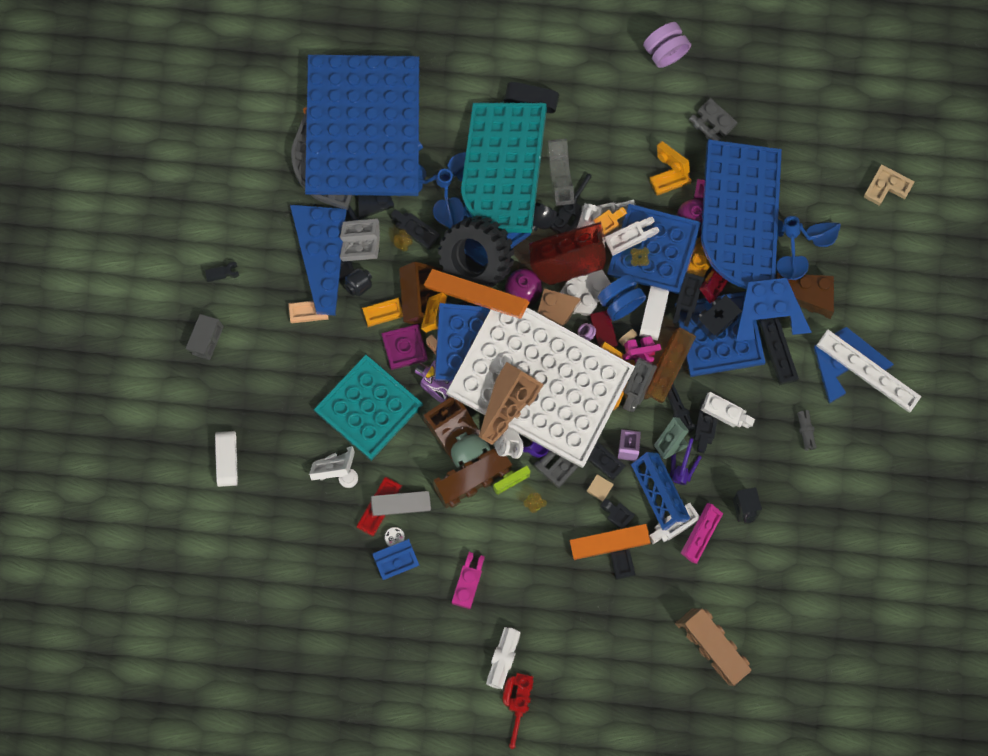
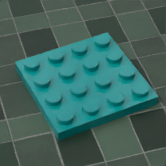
M365 355L319 403L314 412L372 461L418 412L423 403L369 356Z

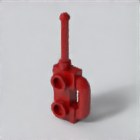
M519 673L507 679L503 693V703L510 707L509 711L515 712L516 716L509 744L511 749L516 747L515 743L520 719L529 710L527 705L531 700L529 695L534 682L533 676ZM513 685L518 686L516 699L511 698Z

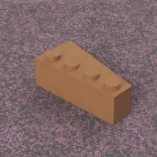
M692 608L675 623L679 629L683 627L687 631L686 637L690 642L700 646L699 652L707 660L711 659L713 661L711 663L712 667L728 685L735 686L752 671L749 667V661L743 655L740 656L736 651L738 649L731 640L728 641L724 636L725 631L718 624H714L711 620L713 616L708 610Z

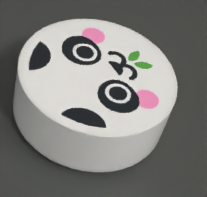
M396 527L390 528L385 534V541L388 546H393L405 540L403 531Z

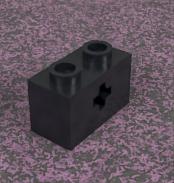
M727 295L722 299L718 297L711 304L712 308L708 311L705 309L698 316L697 326L712 341L735 322L742 312Z
M753 487L736 492L733 503L738 522L744 521V524L756 521L755 519L758 518L762 510L757 488Z

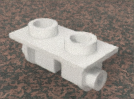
M584 203L574 236L575 240L592 244L597 228L593 220L601 215L603 208Z

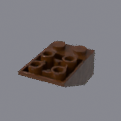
M452 397L423 415L425 424L451 460V448L457 442L456 437L465 432L467 435L480 434V430L462 402Z

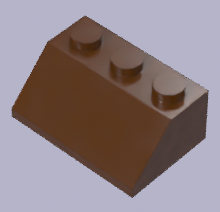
M413 262L399 268L403 322L422 325L429 297L440 293L427 289L424 283L432 269L442 272V268Z

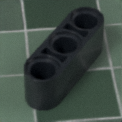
M508 82L503 101L505 103H546V113H555L560 94L557 91L518 82Z

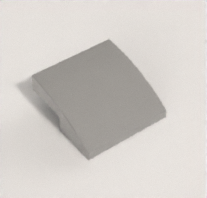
M378 219L343 222L340 235L343 241L340 258L343 262L378 258L380 240Z

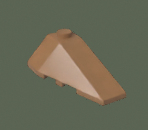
M506 362L496 379L479 437L493 445L508 429V424L514 417L518 418L521 415L520 411L526 405L530 406L534 402L544 384Z

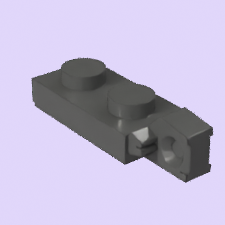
M643 358L637 360L624 391L626 401L623 409L634 412L637 405L641 404L657 368L656 365Z

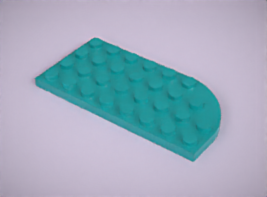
M473 103L461 186L464 204L472 217L481 216L482 219L488 217L492 219L491 224L494 222L499 223L498 229L501 231L505 229L507 233H532L547 112L546 103Z

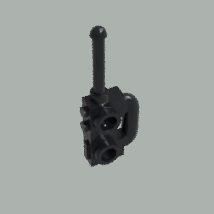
M586 174L585 179L571 199L567 198L566 201L564 200L563 206L558 210L560 214L556 222L550 227L551 230L563 237L565 234L571 235L576 232L582 213L581 205L577 204V199L588 181L592 178L591 174ZM573 215L576 218L571 226H569L567 223Z

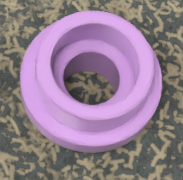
M585 323L578 328L577 333L580 337L590 341L596 334V328L592 324Z

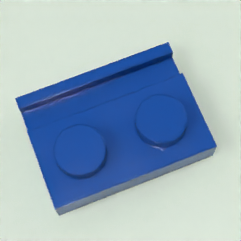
M409 539L372 554L382 580L419 566Z

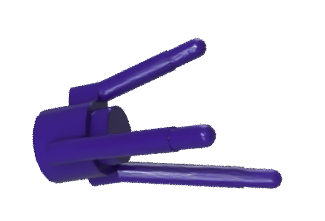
M693 438L689 440L682 466H677V469H675L676 454L671 457L669 476L672 477L671 480L674 483L686 485L687 482H690L691 476L702 458L700 455L697 457L688 473L686 465L692 448Z

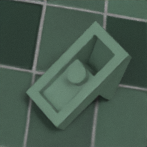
M673 417L654 444V447L663 459L669 458L688 446L684 437L689 430L680 418Z

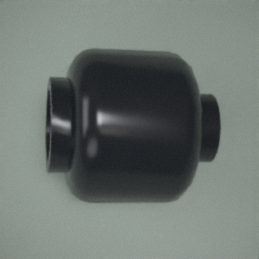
M356 268L345 277L344 287L350 295L361 296L372 287V275L366 269L363 271L360 268Z

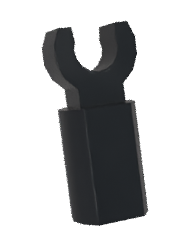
M231 262L226 267L218 266L205 269L207 282L225 279L227 276L232 278L238 277V271H231L232 268L237 267V263Z

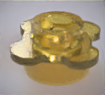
M404 229L400 230V234L394 237L395 246L404 252L413 243L412 238Z
M633 248L630 251L632 266H647L649 264L648 248Z
M538 493L528 495L524 501V506L528 507L532 513L537 512L547 504L546 500H543Z

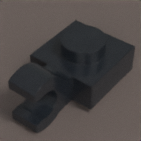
M606 498L600 505L604 511L610 514L607 519L619 529H624L635 516L621 503L616 507Z

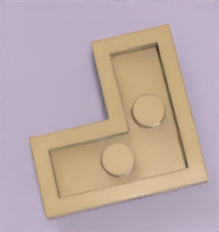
M881 164L864 198L879 206L888 191L906 199L914 181Z

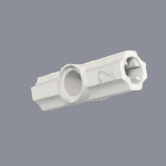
M504 627L499 646L496 647L491 662L492 667L486 685L496 689H503L508 670L511 669L515 657L514 652L521 632Z

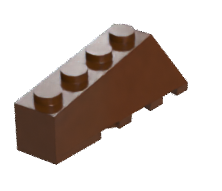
M493 448L477 458V462L469 461L460 468V471L451 470L443 480L440 477L434 479V491L445 508L449 506L453 508L460 504V500L464 497L470 498L474 496L479 488L489 487L494 483L493 480L498 477L503 478L505 474L510 472L512 463L508 457L499 456L496 449Z

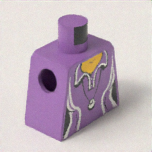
M436 360L433 361L430 368L420 363L415 373L423 377L421 387L439 403L450 398L446 392L452 382L434 380Z

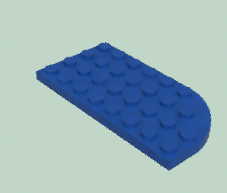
M708 140L701 243L706 258L719 275L738 287L747 288L748 282L775 279L782 149Z

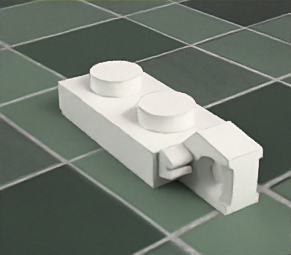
M712 392L707 393L701 409L703 412L732 427L740 428L742 425L745 428L753 426L755 420L749 415H745L746 411Z
M691 503L685 505L691 519L685 523L676 522L667 530H662L658 523L654 527L656 531L649 535L652 544L661 539L664 542L669 541L697 523L700 516ZM671 515L665 518L666 523L672 519Z

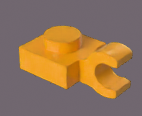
M619 207L613 213L610 210H606L596 217L593 222L601 234L605 236L619 226L617 220L627 214L624 207Z

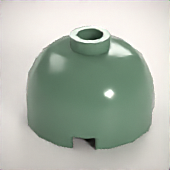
M465 432L456 437L457 442L451 448V457L456 468H459V463L463 462L465 464L473 461L483 454V450L486 449L488 452L491 449L488 443L481 439L478 434L467 435Z

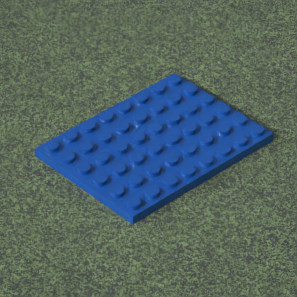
M308 55L305 194L418 196L419 56Z

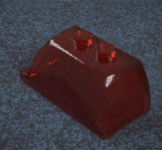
M597 222L529 243L530 265L533 272L540 280L548 285H552L602 270L606 261L602 223Z

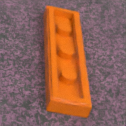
M646 524L570 540L574 560L651 544Z

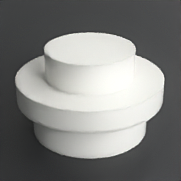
M350 469L348 475L339 477V482L345 488H352L358 482V475L356 471Z

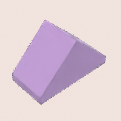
M621 429L618 459L630 461L638 459L641 432Z

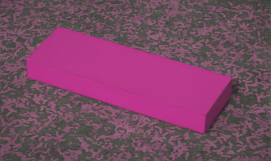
M706 504L681 551L683 556L695 564L700 559L723 515L713 504Z

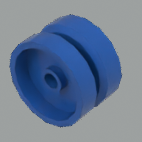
M630 274L612 282L597 296V300L602 307H608L606 313L613 321L627 316L646 300V295L642 289L636 288L637 282Z

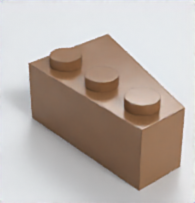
M544 288L537 313L564 327L580 305L581 299Z

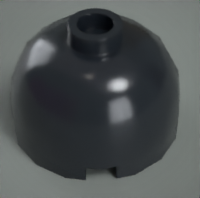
M536 202L532 230L537 231L538 228L542 230L549 229L554 225L560 213Z

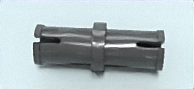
M805 410V413L804 411L797 413L801 428L799 433L802 434L805 451H808L809 448L810 450L817 448L813 434L815 429L811 424L809 410Z

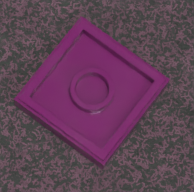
M418 324L381 333L391 370L428 361Z

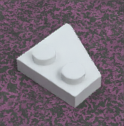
M353 446L348 447V452L337 456L334 453L324 459L313 462L309 473L311 480H324L326 478L348 475L355 454Z

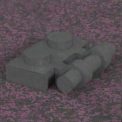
M711 98L698 110L697 113L701 118L693 114L689 119L697 130L700 129L706 135L705 137L708 140L716 141L721 140L717 135L718 133L725 137L738 123ZM708 122L713 129H710L705 123Z

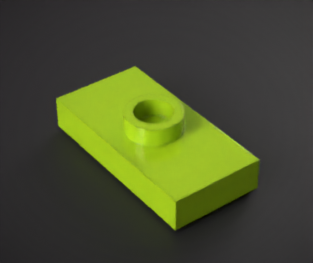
M528 466L515 473L510 471L503 476L504 479L493 484L495 493L499 495L529 478L531 471Z

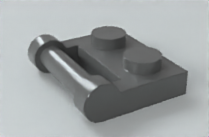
M549 451L533 467L559 489L580 466L560 457L548 470L545 466L556 455V453Z

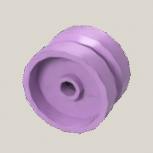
M671 22L658 28L644 42L643 46L650 55L653 54L652 59L659 68L676 62L691 48V43L685 35H682L683 31L676 22Z

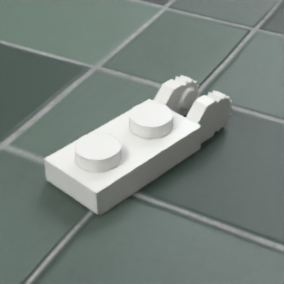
M653 217L640 222L637 221L606 236L604 239L612 255L614 256L659 233L658 227L645 232L642 230V228L651 225L655 221Z

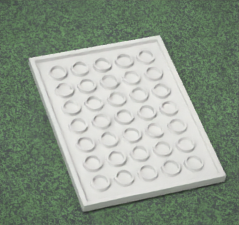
M529 308L526 309L521 319L490 310L446 394L485 415L498 375L506 362L544 385L534 402L530 406L526 405L520 411L521 415L518 418L514 417L508 424V428L583 468L635 366Z

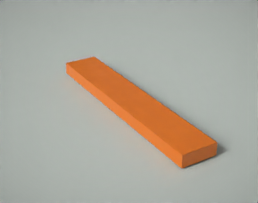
M434 269L431 270L424 283L427 289L519 319L522 318L529 305L527 299Z

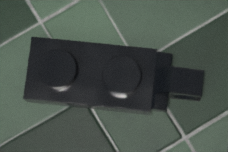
M395 209L391 214V219L397 223L396 227L428 251L440 237L438 232L411 213L405 212L403 215Z
M701 399L694 434V441L698 442L697 452L703 454L706 451L707 444H712L718 421L717 418L701 410L705 399Z

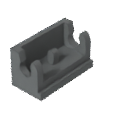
M200 314L186 350L192 352V355L210 361L224 328L219 319Z

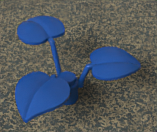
M466 152L453 156L449 160L448 169H441L438 175H434L427 180H424L426 178V171L419 164L418 193L422 190L423 184L436 180L437 184L444 188L445 200H439L435 203L433 215L440 224L448 228L460 222L464 211V206L459 198L453 197L448 200V186L451 184L452 177L455 176L462 182Z
M796 216L787 217L784 224L781 220H778L777 240L778 236L782 237L784 233L791 238L792 257L785 256L779 259L776 265L777 272L788 280H796L803 277L808 271L809 264L806 257H795L794 238L798 237L801 230L807 240H813L814 245L827 247L837 240L841 227L840 223L815 224L805 231L803 224L800 223L799 218Z

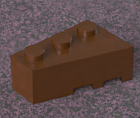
M779 273L775 277V279L784 278ZM804 275L796 280H788L800 307L831 319L834 313V276Z

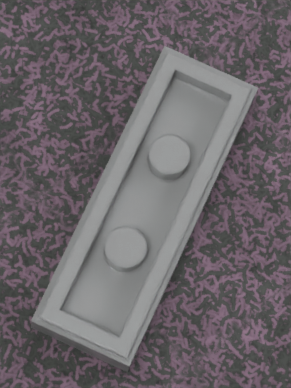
M429 491L370 497L372 516L431 511Z

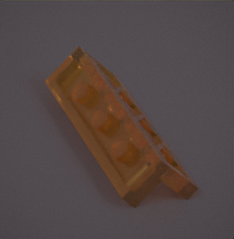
M680 327L673 332L657 364L655 373L644 396L645 400L651 397L660 403L665 401L696 338L695 335Z

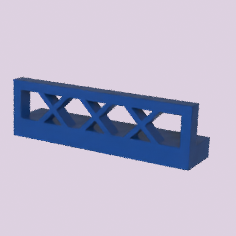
M646 452L631 464L662 530L669 529L676 522L685 523L691 519L659 453ZM643 462L646 464L645 474L639 468ZM649 478H652L654 481L653 490L649 489ZM657 494L662 497L661 506H658L656 503ZM665 511H669L672 518L667 523L664 519Z

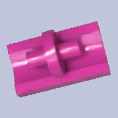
M652 336L640 340L641 348H638L635 339L629 340L624 344L626 353L622 357L624 361L635 359V364L639 358L654 362L653 356L656 351L661 350L660 344L655 345Z

